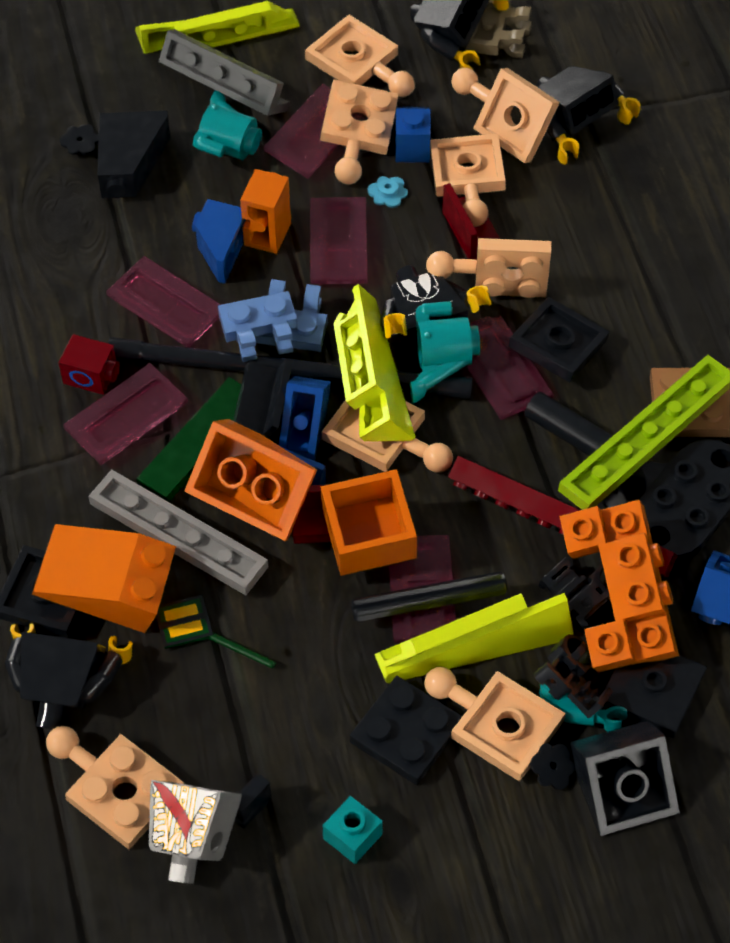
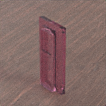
M323 83L264 146L265 152L307 179L339 145L320 140L331 88ZM354 113L351 116L355 120L361 121L365 115Z
M366 197L310 198V284L367 283Z
M145 256L106 291L108 297L185 347H190L219 319L218 305L221 304Z
M501 315L494 318L484 317L470 323V326L477 325L479 329L480 355H472V364L466 365V367L501 420L526 410L532 397L539 391L553 398L552 391L531 360L508 347L513 333Z
M149 363L63 424V427L100 465H103L187 404L188 398Z
M449 535L417 536V558L389 565L390 592L453 580ZM455 604L392 615L393 643L405 642L455 621Z

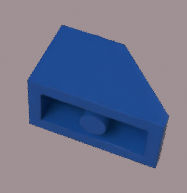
M396 107V162H430V107Z
M207 199L202 211H197L194 216L192 231L196 232L198 249L218 282L226 283L244 243L243 226L246 219L242 218L241 207Z
M294 376L287 382L279 446L311 460H316L327 416L331 387L330 381Z
M714 550L705 566L691 609L692 612L699 614V619L710 624L721 625L722 622L730 624V555Z

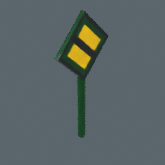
M203 595L159 605L156 619L164 649L210 639L269 668L276 666L275 661L214 633Z

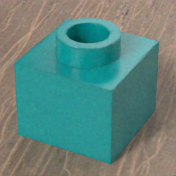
M350 795L322 825L323 839L356 864L382 835L383 821ZM352 820L358 826L350 828L346 825Z

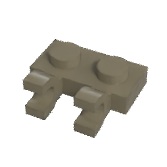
M490 0L465 50L498 56L499 50L504 49L511 57L523 59L525 44L522 43L524 36L530 34L532 22L529 21L531 7L513 8L511 7V0H508L509 8L505 11H500L494 7L493 0ZM506 26H510L512 30H505Z

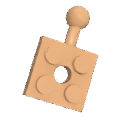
M347 15L305 49V59L336 80L363 85L375 75L388 83L390 92L399 94L398 98L407 97L414 90L415 81L410 73L406 71L394 72L385 66L398 55V45L351 15ZM358 51L359 53L355 55H348L344 52Z
M509 68L500 69L491 90L478 82V76L472 69H458L452 76L453 89L461 95L472 94L485 103L473 129L482 135L498 133L501 148L523 163L532 162L560 102ZM515 106L521 112V121L518 125L511 118V111Z
M333 79L320 141L346 146L344 158L340 159L335 166V176L341 183L350 185L360 179L362 167L357 161L360 149L384 155L387 154L399 94ZM354 113L364 114L368 119L365 121L355 120L351 115Z
M498 133L431 139L430 149L436 197L443 196L444 185L451 183L457 195L465 194L466 202L463 204V207L474 227L481 226L488 218V208L479 199V193L506 191V180ZM464 163H472V164H474L473 166H470V167L461 166V164H464Z
M478 238L477 260L453 259L445 251H436L428 257L426 268L432 275L444 277V279L451 276L452 273L476 274L475 286H487L492 297L521 296L525 298H546L551 259V241ZM509 267H516V268H518V269H508V268H509Z
M346 400L322 430L323 441L384 472L388 471L403 449L423 458L427 469L435 473L445 472L453 463V453L443 443L428 445L417 438L412 441H363L359 435V408L353 409L346 403ZM405 401L415 433L425 419V410Z
M445 667L431 669L424 680L425 689L431 697L435 699H446L449 697L467 709L451 731V738L519 782L530 769L532 757L539 754L540 746L544 743H549L565 719L566 713L498 671L478 697L457 685L454 673ZM510 718L515 720L520 728L514 733H504L498 728L497 723L502 719Z
M58 726L52 729L47 736L46 747L52 756L58 759L70 758L86 771L65 793L66 800L128 850L149 829L151 780L184 784L182 780L122 734L112 742L98 759L79 745V737L70 727ZM121 783H131L137 788L136 794L128 800L116 798L113 791Z

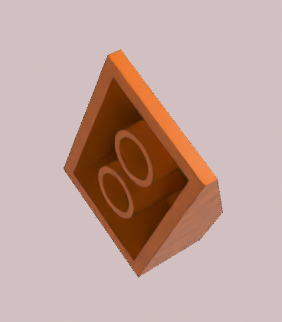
M230 419L217 420L211 424L184 492L275 537L287 541L317 469L258 432Z
M55 524L32 595L145 633L157 615L176 546L140 533Z

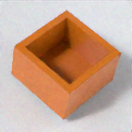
M397 469L320 486L322 510L340 576L417 558V535Z

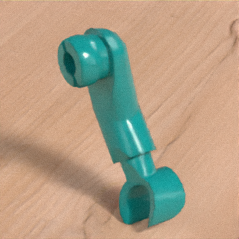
M546 684L540 685V698L566 713L564 722L568 724L595 726V723L603 724L606 732L622 728V721L611 719H627V710L621 706L599 710L588 719L567 697L569 692L562 699L556 700L548 692L550 688Z

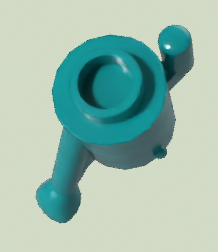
M215 90L210 104L201 119L198 132L193 137V146L198 150L218 157H223L226 154L244 160L248 154L254 155L257 151L262 137V130L257 128L258 122L256 118L237 112L226 103L224 94Z
M450 301L424 303L416 309L417 349L422 372L415 381L410 382L412 404L420 401L425 396L426 391L466 365H471L472 355H480L478 326H470L467 317L429 319L432 317L451 316L453 307Z

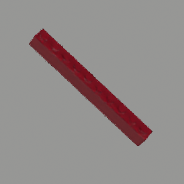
M457 456L448 476L454 481V486L464 491L469 487L475 490L474 495L484 500L491 497L496 500L495 505L506 510L511 506L517 509V515L528 520L530 516L539 519L537 524L548 529L551 526H555L560 529L558 533L563 535L560 516L580 511L460 456ZM660 546L664 558V566L659 567L660 576L663 575L668 578L678 555Z

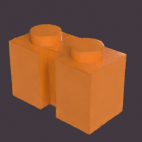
M255 169L240 199L241 215L243 219H246L243 226L244 246L277 254L291 225L289 177L275 172Z

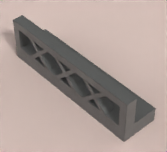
M175 29L167 31L159 59L160 63L267 116L288 111L290 102L280 97L284 85L283 82Z

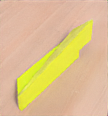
M264 1L184 21L141 25L135 27L142 50L144 54L162 50L168 30L175 29L214 48L298 28L299 22L293 9H283L269 1Z
M357 284L352 289L355 300L347 315L339 313L333 323L346 403L355 410L359 408V435L363 441H412L415 439V434L388 339L385 337V331L381 326V315L377 301L362 286Z
M520 593L374 655L384 680L390 684L396 675L407 680L427 675L431 669L436 667L452 669L555 644L565 636L573 635L568 600L565 593L527 607L523 595Z

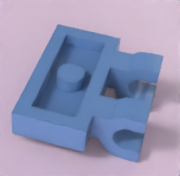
M271 279L268 295L284 292L286 281ZM307 284L303 311L295 310L298 328L291 329L292 338L290 339L292 347L295 349L321 352L328 318L327 314L319 313L322 304V298H320L321 286ZM273 333L255 336L256 343L276 346Z
M289 291L218 305V314L226 342L237 340L243 362L257 359L255 336L269 333L274 335L279 355L293 352L290 340L292 338L291 329L298 328Z

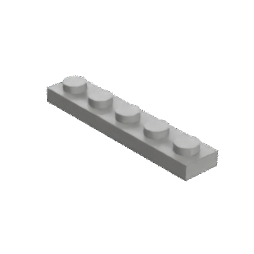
M112 469L88 496L90 505L140 534L176 546L174 554L244 595L249 593L268 569V559Z

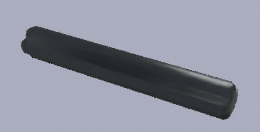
M499 571L354 598L351 601V609L355 621L360 622L504 595L507 593V581L504 573Z

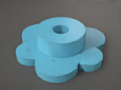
M381 176L377 179V183H372L368 187V194L374 198V203L379 206L385 204L387 207L396 208L401 204V199L406 198L408 195L407 189L404 188V181L399 177L387 178Z

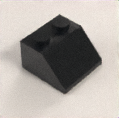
M649 721L570 742L577 779L600 836L680 813L665 735Z

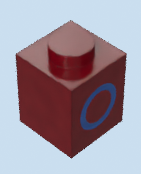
M72 334L58 362L63 384L102 395L105 394L109 383L116 381L120 370V363L116 360L114 345Z

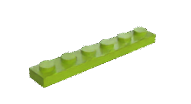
M710 355L705 356L559 482L558 491L582 510L597 506L730 389V370Z

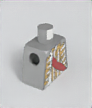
M151 780L149 847L151 851L172 855L168 880L194 884L197 860H221L242 794L175 782Z

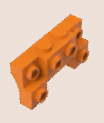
M635 500L602 510L595 506L560 516L567 553L573 559L600 552L614 613V622L584 629L592 668L599 673L632 664L661 661L679 656L668 605L673 604L672 592L668 581L661 580L659 567L664 566V558L659 543L653 544L645 507L642 502Z

